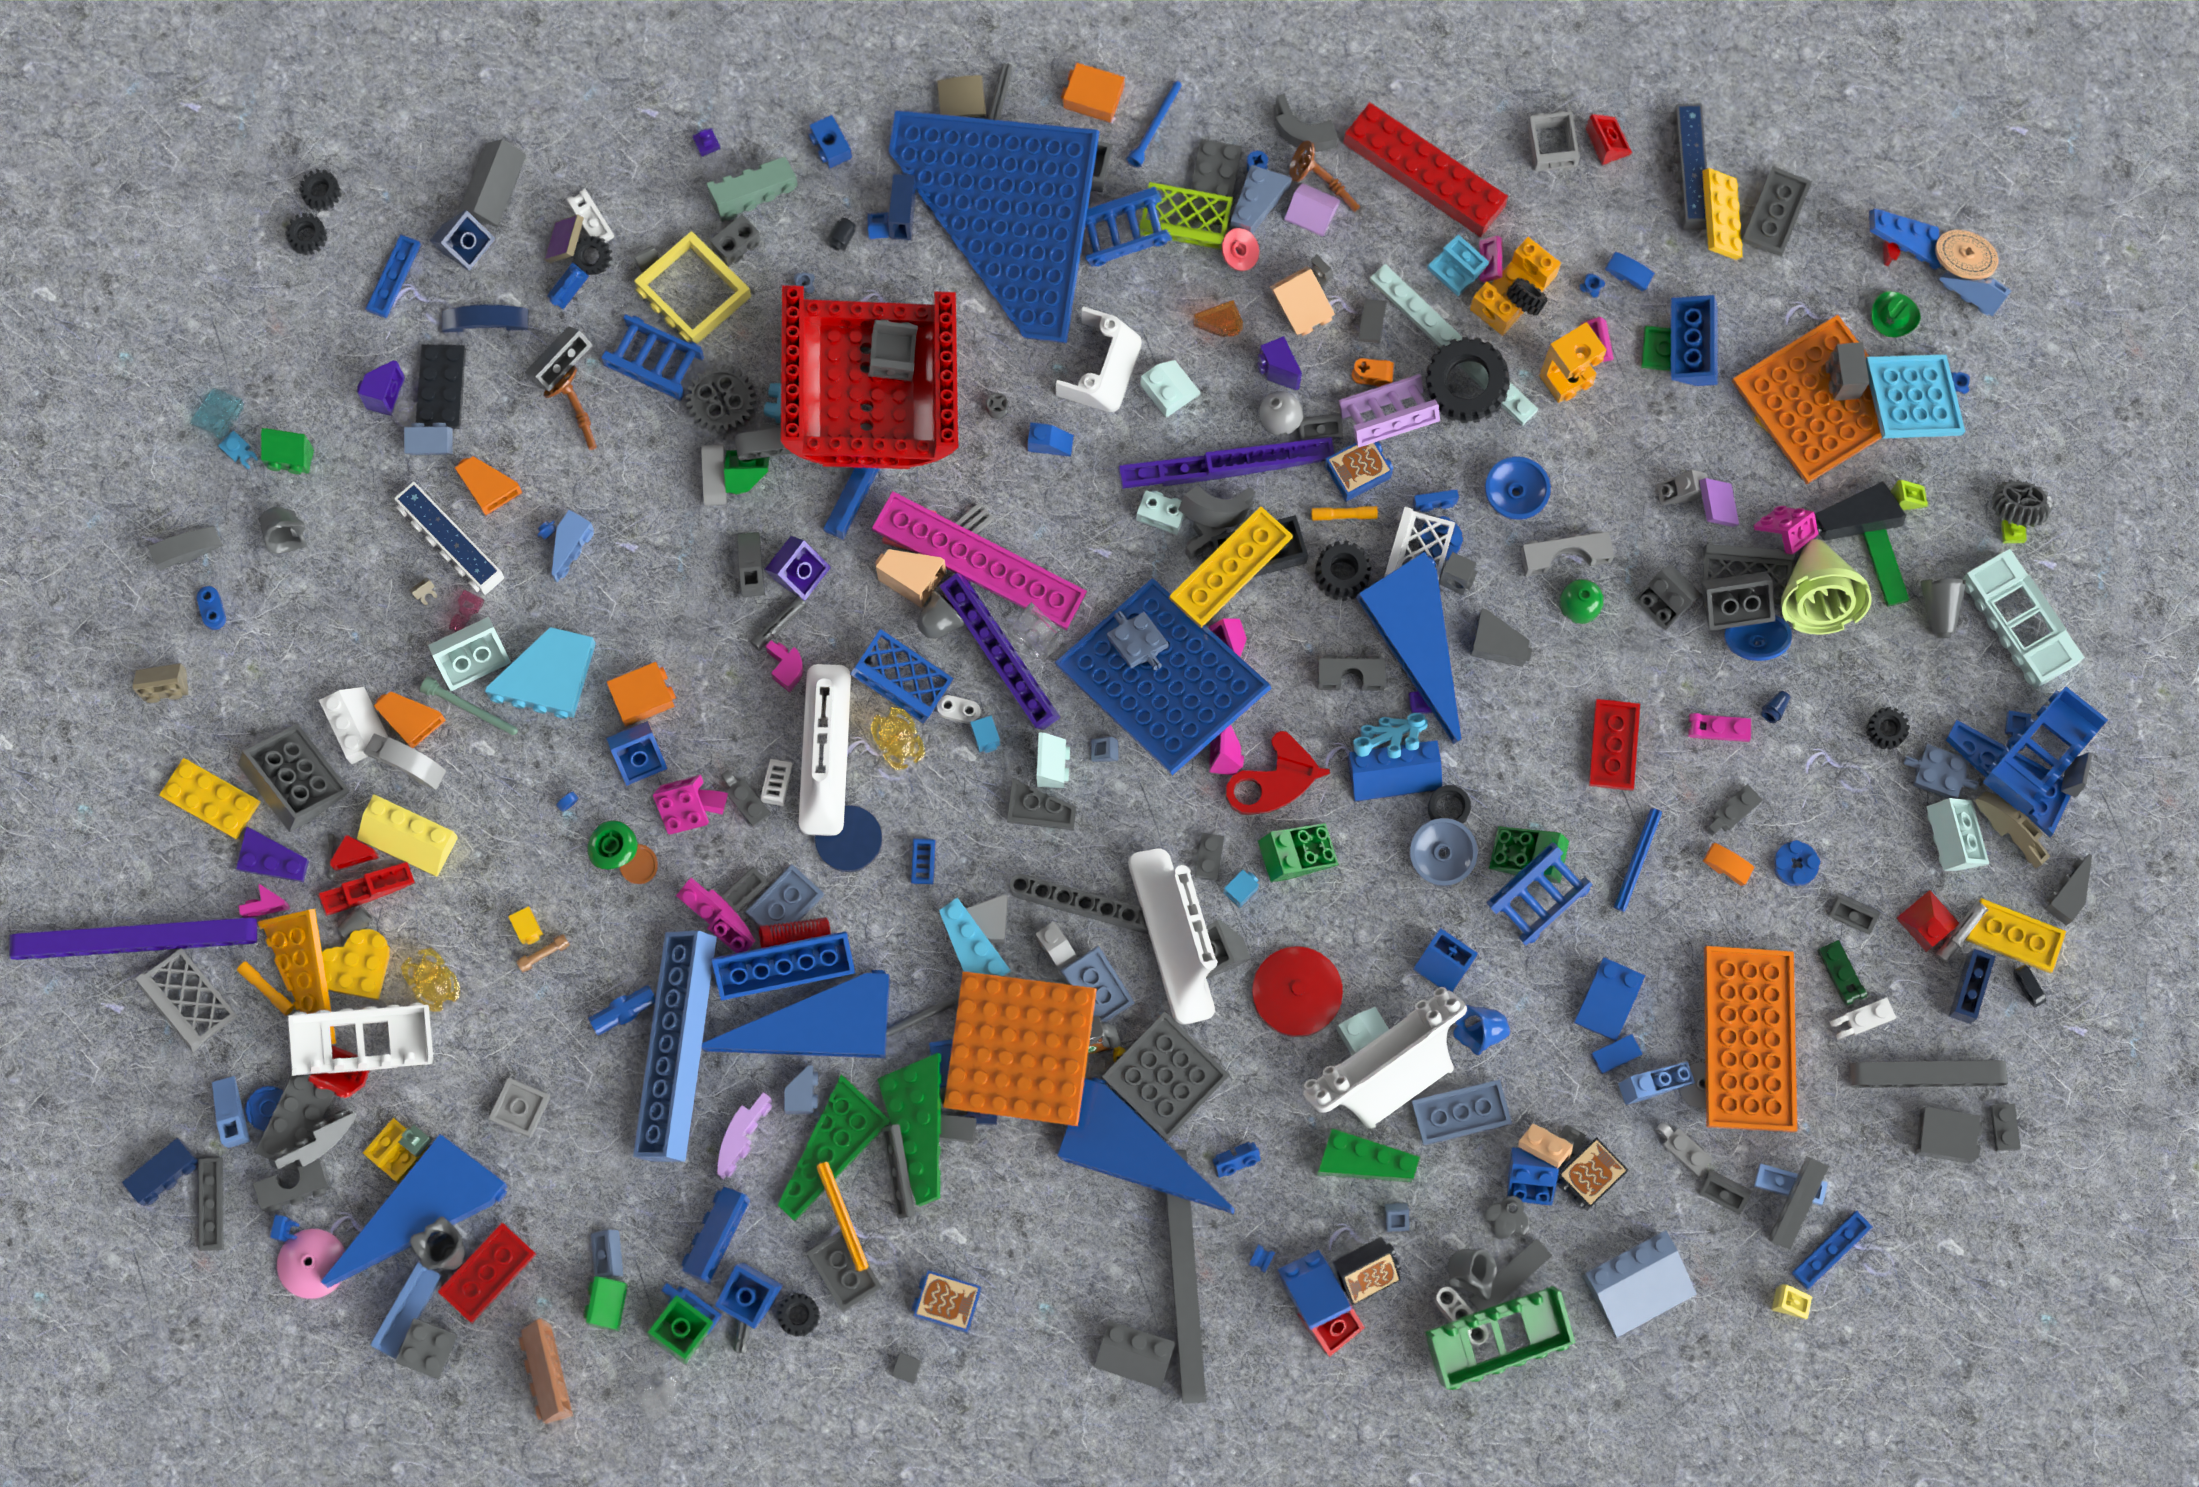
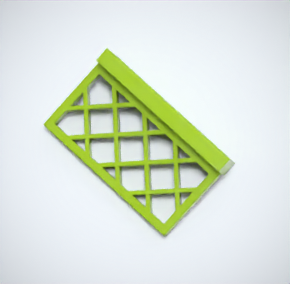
M1149 182L1148 189L1156 187L1157 190H1162L1165 195L1162 198V202L1157 203L1155 207L1161 215L1159 218L1161 230L1167 229L1172 237L1171 241L1222 250V241L1226 235L1233 197ZM1177 193L1183 194L1186 201L1178 206L1171 199ZM1197 197L1204 198L1207 205L1199 210L1191 202ZM1168 199L1174 209L1163 214L1158 205ZM1218 201L1227 202L1226 210L1220 214L1212 206ZM1189 203L1194 213L1184 218L1179 209ZM1145 207L1139 229L1141 235L1147 236L1153 234L1151 221L1146 219L1148 210ZM1210 207L1215 217L1205 222L1200 213ZM1174 212H1177L1182 219L1176 225L1170 224L1167 220V217ZM1195 216H1198L1203 223L1197 229L1191 228L1188 224V221ZM1219 220L1223 226L1222 232H1212L1208 225Z

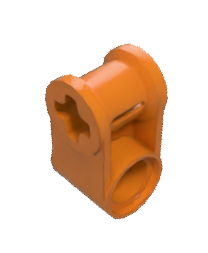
M1360 358L1354 364V369L1351 373L1352 379L1357 384L1377 387L1393 383L1394 363L1388 360Z

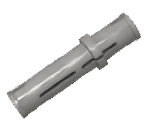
M1976 901L1952 934L1947 935V940L1935 955L1947 963L1955 951L1964 945L1963 941L1988 909Z

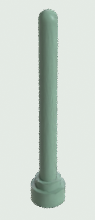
M429 676L425 678L420 687V692L427 696L437 695L511 735H516L518 732L515 726L439 687L437 680Z

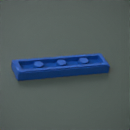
M400 234L366 306L367 312L387 319L421 246L420 241Z
M1856 1210L1799 1264L1791 1274L1806 1290L1810 1289L1873 1226Z

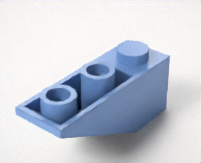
M1945 272L1939 279L1943 282L1944 287L1958 292L1964 301L1972 302L1985 315L1993 316L2011 293L2010 289L1993 278L1972 280Z
M568 510L556 530L552 576L557 583L560 578H564L567 575L569 565L573 560L578 559L582 546L585 542L588 543L594 534L591 522L571 510Z
M1687 1061L1630 1076L1618 1083L1625 1105L1692 1085L1695 1081Z
M235 1076L212 1082L216 1122L222 1145L231 1148L251 1142Z

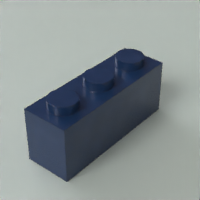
M1973 949L1967 954L1949 1017L1968 1024L1977 1020L1996 956L1977 949Z
M177 1137L126 1178L122 1184L138 1204L149 1206L158 1200V1195L161 1192L173 1188L181 1176H186L196 1169L195 1165L198 1163V1159L184 1141Z

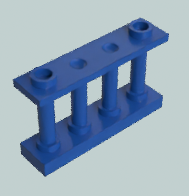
M1156 187L1087 210L1085 228L1088 231L1093 253L1086 255V260L1091 266H1102L1107 261L1153 246H1163L1172 240L1167 229L1161 230L1155 206L1157 203L1162 202V199ZM1145 207L1148 210L1153 234L1141 237L1135 212ZM1126 214L1133 240L1121 244L1115 219L1117 216ZM1107 221L1113 247L1101 250L1095 225L1096 223Z
M625 314L624 321L629 328L615 352H604L601 357L604 366L681 401L684 396V390L680 382L694 357L703 361L704 354L702 348L694 342L687 343L644 323L637 316L633 315L631 317ZM638 331L647 335L648 337L636 359L631 362L625 360L623 355L635 333ZM658 340L667 346L655 368L649 371L644 369L642 364L654 342ZM677 349L686 353L673 379L670 378L668 380L662 377L661 373L673 351Z
M1554 842L1548 845L1486 902L1496 914L1499 911L1504 912L1523 932L1519 939L1525 945L1535 942L1539 938L1540 933L1579 897L1582 898L1587 895L1590 887L1593 885L1586 877L1579 880L1560 860L1563 852ZM1554 865L1573 886L1564 896L1543 875L1544 870L1549 866ZM1532 881H1537L1556 901L1549 910L1546 911L1527 891V886ZM1516 896H1520L1540 917L1531 926L1510 906V901Z

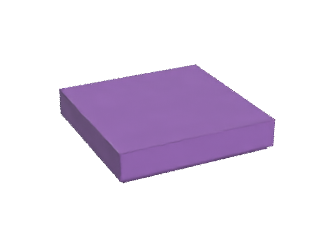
M1708 478L1699 480L1707 522L1730 527L1739 525L1732 484Z

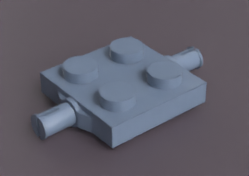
M1122 611L1116 613L1114 618L1120 625L1108 632L1107 637L1128 666L1133 668L1140 663L1149 662L1154 670H1157V667L1160 669L1162 664L1156 656L1159 652L1168 648V642L1150 618L1143 612L1127 620Z
M1929 744L1925 746L1923 755L1919 760L1906 755L1903 762L1904 765L1916 768L1913 786L1946 798L1958 799L1963 786L1976 790L1979 781L1967 777L1966 770L1969 762L1963 756Z

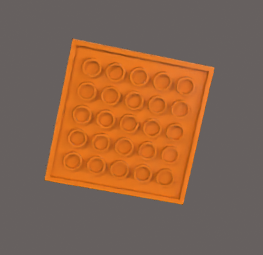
M1839 315L1824 322L1739 374L1731 381L1806 485L1882 438L1869 384L1860 399L1834 401L1833 393L1830 394L1829 381L1831 379L1830 373L1826 372V361L1829 359L1831 352H1833L1837 344L1859 343ZM1864 350L1865 359H1866L1867 357H1869V355H1868V354L1866 353V351Z
M963 971L944 1108L1078 1126L1097 989Z

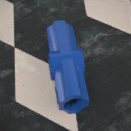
M646 985L628 996L624 995L613 1000L609 1007L588 1019L599 1036L617 1025H624L637 1017L638 1013L654 1005L656 998L649 985Z

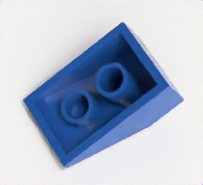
M1603 957L1574 1023L1613 1041H1617L1646 975Z
M1319 1249L1277 1269L1284 1289L1310 1330L1352 1310L1349 1301Z

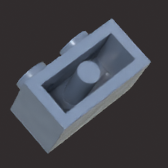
M411 423V427H404V453L408 455H453V429L446 427V423H433V427H424V423Z

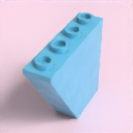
M550 627L486 687L485 692L490 700L502 704L505 701L521 709H524L526 706L533 708V711L545 714L547 711L554 713L559 718H574L596 643L593 637Z

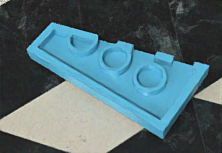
M958 897L939 910L964 972L1005 976L1011 971Z

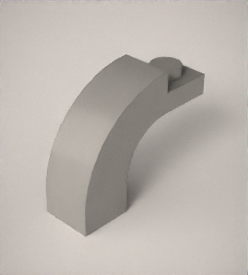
M375 733L364 751V754L368 757L391 765L412 777L419 784L437 790L446 773L442 766L417 750L392 738H385Z

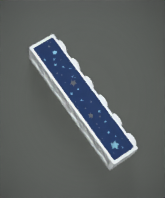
M412 482L394 498L398 505L396 507L397 511L403 517L408 515L412 520L410 524L418 532L422 530L427 535L424 538L432 547L438 546L441 550L439 554L447 562L451 560L456 565L453 568L461 577L467 576L470 580L468 584L476 592L480 590L486 595L504 579L502 572L415 482Z

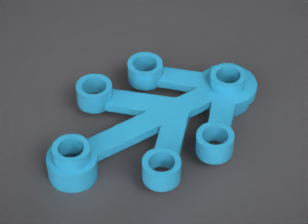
M1412 713L1407 719L1382 717L1379 719V727L1371 725L1361 727V737L1353 741L1354 751L1358 756L1364 757L1369 755L1372 750L1371 748L1391 740V744L1387 747V755L1390 758H1398L1401 756L1400 743L1402 735L1410 731L1409 737L1405 739V747L1408 750L1418 749L1419 732L1427 728L1428 721L1421 713ZM1374 734H1379V735H1380V736H1378V737H1375V738H1373V739H1370V738L1374 737Z

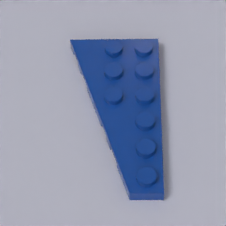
M1958 720L1954 722L1946 738V741L1985 778L1989 775L1986 773V770L1993 762L1998 764L2001 761L1998 757L2006 748L2005 745ZM2018 752L2013 757L2014 760L2039 780H2042L2050 771ZM2062 776L2057 779L2026 815L2049 838L2054 834L2071 795L2061 791L2064 778Z

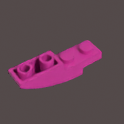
M690 878L676 895L710 924L707 929L735 953L748 951L755 942L754 937L742 919L713 889L708 892L693 878Z

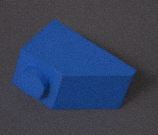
M1031 422L1028 452L1071 457L1074 435L1053 425Z

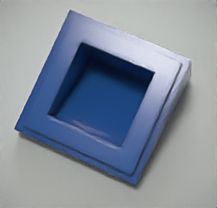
M888 212L867 214L870 239L890 237Z

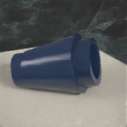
M1779 691L1762 707V717L1769 723L1780 721L1791 699L1790 695L1785 691Z

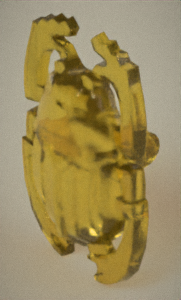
M891 707L889 709V716L886 718L880 717L879 714L874 717L871 724V732L875 743L881 751L887 749L888 752L883 753L887 763L895 771L908 768L907 764L902 765L905 758L908 756L917 757L914 760V763H917L926 755L921 737L919 735L913 736V734L917 733L910 714L900 707ZM897 714L907 718L910 724H908V722L904 719L897 717ZM879 724L881 725L879 729L880 739L877 738V727ZM917 742L919 751L915 754L914 745ZM890 756H896L901 762H894Z
M425 948L417 953L419 955L424 954L420 963L409 964L412 961V957H408L400 968L409 986L413 983L416 985L412 987V991L417 1001L423 1005H429V1011L439 1012L443 1010L442 1005L446 999L453 1002L457 1001L461 988L454 972L447 965L442 969L441 965L445 964L444 959L433 948ZM431 955L435 957L437 962L434 963L427 960L426 956ZM411 966L414 968L413 978H410L408 974V969ZM450 977H452V979H453V981H454V990H453V992H450V991H451V979H450ZM420 996L428 1001L435 1002L434 1005L423 1001Z

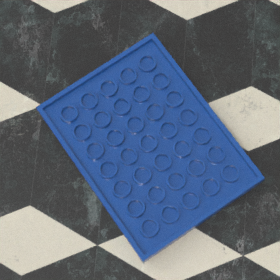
M1152 578L1055 661V664L1173 776L1271 689V685L1205 625L1200 628L1169 599L1171 594ZM1122 611L1127 620L1143 612L1150 618L1168 642V648L1159 652L1156 656L1162 664L1160 669L1157 667V670H1154L1149 662L1140 663L1133 668L1128 666L1107 637L1108 632L1120 625L1114 618L1116 613Z

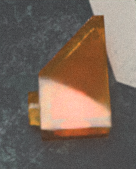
M1234 300L1196 313L1193 316L1195 327L1222 338L1236 336L1243 329V320Z

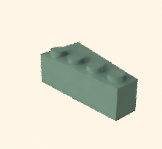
M785 156L761 164L758 168L759 170L755 171L749 168L742 171V174L738 177L732 178L731 175L723 177V182L715 184L713 181L706 183L710 201L721 222L732 220L744 211H751L763 202H771L776 196L782 193H790L798 186L797 177Z

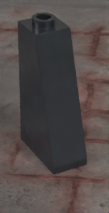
M1884 481L1815 513L1818 534L1823 541L1864 534L1870 531L1901 527L1904 525L1906 518L1905 512Z

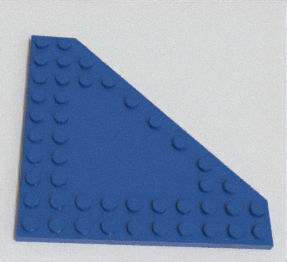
M895 110L889 153L904 173L915 176L917 192L933 211L960 251L968 259V262L984 281L1011 321L1019 329V332L1025 339L1067 343L1100 132L1095 129Z

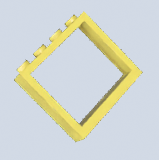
M692 231L634 280L637 288L635 291L640 295V298L643 300L646 298L654 312L657 314L661 313L665 317L664 320L672 329L675 327L679 331V336L683 341L696 344L751 298L750 288ZM690 248L735 292L693 330L648 286L650 282Z

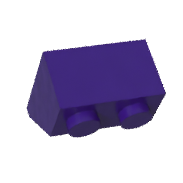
M1282 336L1261 345L1258 362L1256 363L1260 374H1264L1266 379L1273 383L1293 390L1300 389L1302 372L1285 337Z
M392 360L366 373L363 381L361 380L358 383L357 393L367 410L389 416L392 415L405 379L398 362Z
M790 536L764 570L777 583L805 601L831 567L804 540Z

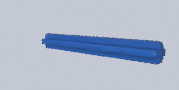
M1651 808L1614 904L1616 910L1624 912L1628 906L1662 815V811L1656 808Z

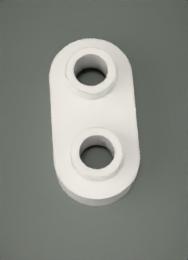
M946 695L941 697L937 703L938 713L945 719L971 724L970 722L978 720L981 716L979 705L971 700ZM946 703H951L952 707L950 709H946L944 705ZM968 708L974 710L972 714H967L965 711Z

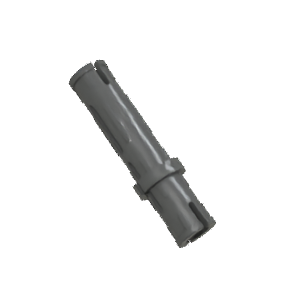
M796 596L769 624L766 623L763 626L764 629L751 639L750 643L760 651L772 638L775 639L778 636V632L807 606L806 603L799 596Z

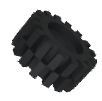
M316 169L315 174L313 171H310L309 177L305 174L303 176L305 181L301 180V187H299L305 204L310 209L314 210L316 208L320 212L321 208L327 211V206L329 205L331 208L335 207L333 202H339L338 197H341V189L331 172L328 174L327 170H323L321 173L320 169ZM320 184L328 186V191L325 195L316 197L312 194L315 186Z
M302 213L301 218L299 215H295V221L291 218L289 220L291 225H286L288 231H285V234L292 249L296 250L299 254L302 252L303 255H307V252L313 255V250L315 249L318 252L321 251L320 245L324 247V241H327V231L322 221L309 213V216L306 213ZM312 228L314 236L311 239L305 241L299 239V232L301 230Z
M586 236L577 241L574 255L571 257L574 261L571 262L588 275H598L610 267L609 261L613 259V257H610V253L613 252L612 249L609 250L608 247L610 245L605 243V239L598 236ZM589 247H594L599 253V258L594 264H590L585 260L584 254Z
M1517 278L1506 293L1508 299L1513 304H1516V307H1520L1522 311H1527L1528 314L1533 316L1538 315L1548 302V298L1544 292H1541V289L1536 288L1533 283L1530 284L1529 281H1525L1522 278Z
M1883 707L1871 716L1866 726L1868 728L1866 733L1867 736L1870 735V742H1875L1874 746L1878 747L1880 745L1881 749L1885 750L1888 747L1890 750L1898 747L1909 734L1910 725H1907L1909 720L1908 718L1904 719L1903 716L1905 714L1903 712L1898 713L1899 709L1897 708L1891 710V707L1886 709ZM1891 721L1896 727L1895 734L1892 736L1884 735L1880 730L1881 722Z
M794 1293V1295H788L785 1300L780 1302L781 1305L777 1309V1319L780 1327L787 1334L799 1337L806 1336L814 1331L813 1329L817 1327L818 1320H820V1315L816 1302L810 1296L803 1293ZM796 1306H802L807 1310V1319L801 1324L793 1323L789 1317L790 1311Z

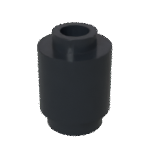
M841 218L840 221H837L827 238L829 246L837 251L845 250L855 234L856 225L847 218Z

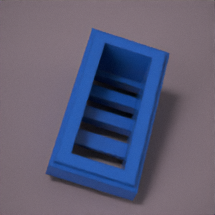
M913 838L911 884L933 885L936 839ZM917 846H931V851L917 850ZM917 855H930V860L917 859ZM916 864H930V869L916 868ZM916 873H929V878L916 877Z

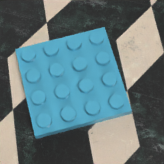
M1947 355L1866 358L1869 385L1882 438L1962 436L1965 433Z

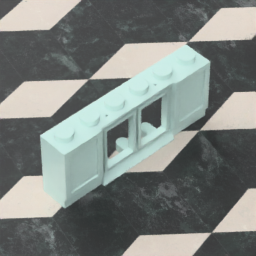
M2011 549L1971 570L1963 577V580H1966V593L1971 594L1975 600L1976 608L1983 612L1989 627L1996 631L2001 645L2009 650L2014 664L2021 668L2025 680L2034 689L2078 665L2085 658L2066 631L2067 629L2031 576L2026 573ZM2022 588L2025 596H2028L2034 607L2007 622L1994 603L2015 590ZM2038 613L2047 624L2048 630L2051 633L2024 648L2011 628Z

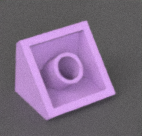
M1302 183L1293 195L1285 221L1323 237L1341 199Z

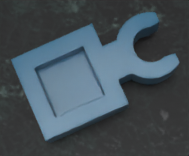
M235 431L218 445L234 462L240 458L242 465L246 469L251 468L246 462L248 458H254L255 461L259 460L254 452L247 451L251 448L250 445Z

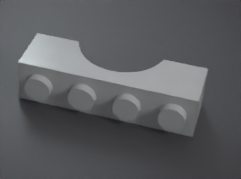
M1596 530L1584 536L1573 534L1565 539L1553 537L1549 538L1546 542L1540 543L1536 540L1529 541L1521 549L1526 577L1547 573L1551 561L1565 553L1579 555L1589 566L1608 564L1614 558L1610 533L1602 532V530Z

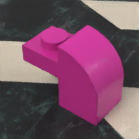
M771 640L766 645L767 653L779 662V665L771 673L772 678L790 693L803 675V663L800 653L795 647L787 653L789 650L780 642L776 644Z

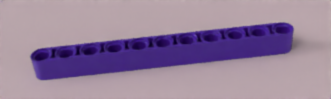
M237 918L17 933L9 935V959L28 960L257 943V919Z

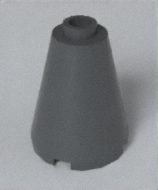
M1932 579L1921 581V589L1932 633L1937 634V638H1951V634H1955L1966 580L1940 579L1934 581V583Z

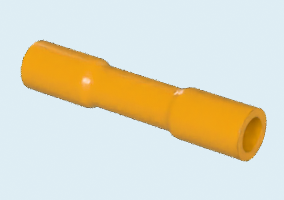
M1377 506L1311 508L1312 521L1378 519Z
M247 961L239 965L237 972L262 992L281 1013L287 1016L293 1011L295 1006L263 979L261 974Z

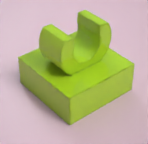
M2007 520L2001 522L2003 543H2025L2027 541L2026 528L2023 525L2009 524Z

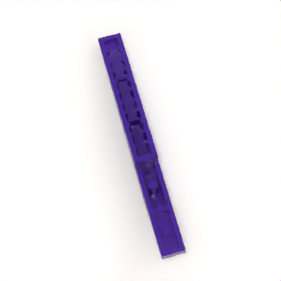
M1332 437L1205 452L1202 456L1119 465L1118 472L1122 489L1162 484L1164 487L1322 462L1334 455L1335 452Z

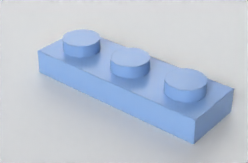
M1759 1164L1754 1187L1788 1196L1798 1174ZM1822 1181L1812 1202L1813 1204L1823 1205L1828 1182Z

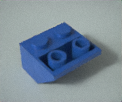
M1440 928L1413 970L1439 988L1444 987L1447 991L1453 992L1476 959L1478 953Z
M1512 1147L1508 1171L1507 1197L1517 1196L1523 1203L1552 1206L1559 1167L1556 1168L1521 1148Z

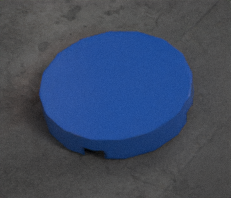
M264 1086L252 1093L253 1095H251L246 1103L245 1113L248 1121L256 1129L265 1132L284 1090L275 1086Z

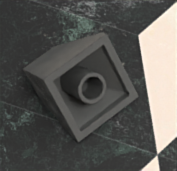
M1217 920L1206 926L1214 956L1217 959L1216 967L1209 972L1206 979L1236 968L1251 959L1244 939L1223 921Z

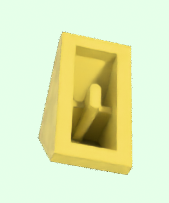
M1782 1284L1776 1288L1772 1311L1807 1319L1812 1296Z

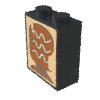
M1596 1137L1558 1174L1556 1184L1563 1192L1566 1193L1568 1191L1574 1197L1572 1200L1580 1209L1585 1208L1588 1211L1629 1169Z
M1382 1236L1333 1261L1341 1288L1352 1306L1401 1280L1398 1272L1401 1270V1266L1398 1260L1393 1257L1396 1255L1392 1244L1390 1242L1386 1244Z

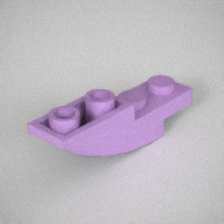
M764 1092L750 1110L741 1105L728 1126L718 1159L717 1174L722 1179L726 1176L730 1177L736 1170L737 1166L735 1164L740 1157L744 1159L750 1152L751 1141L745 1136L747 1133L751 1135L758 1126V1123H756L761 1115L765 1117L772 1108V1099Z

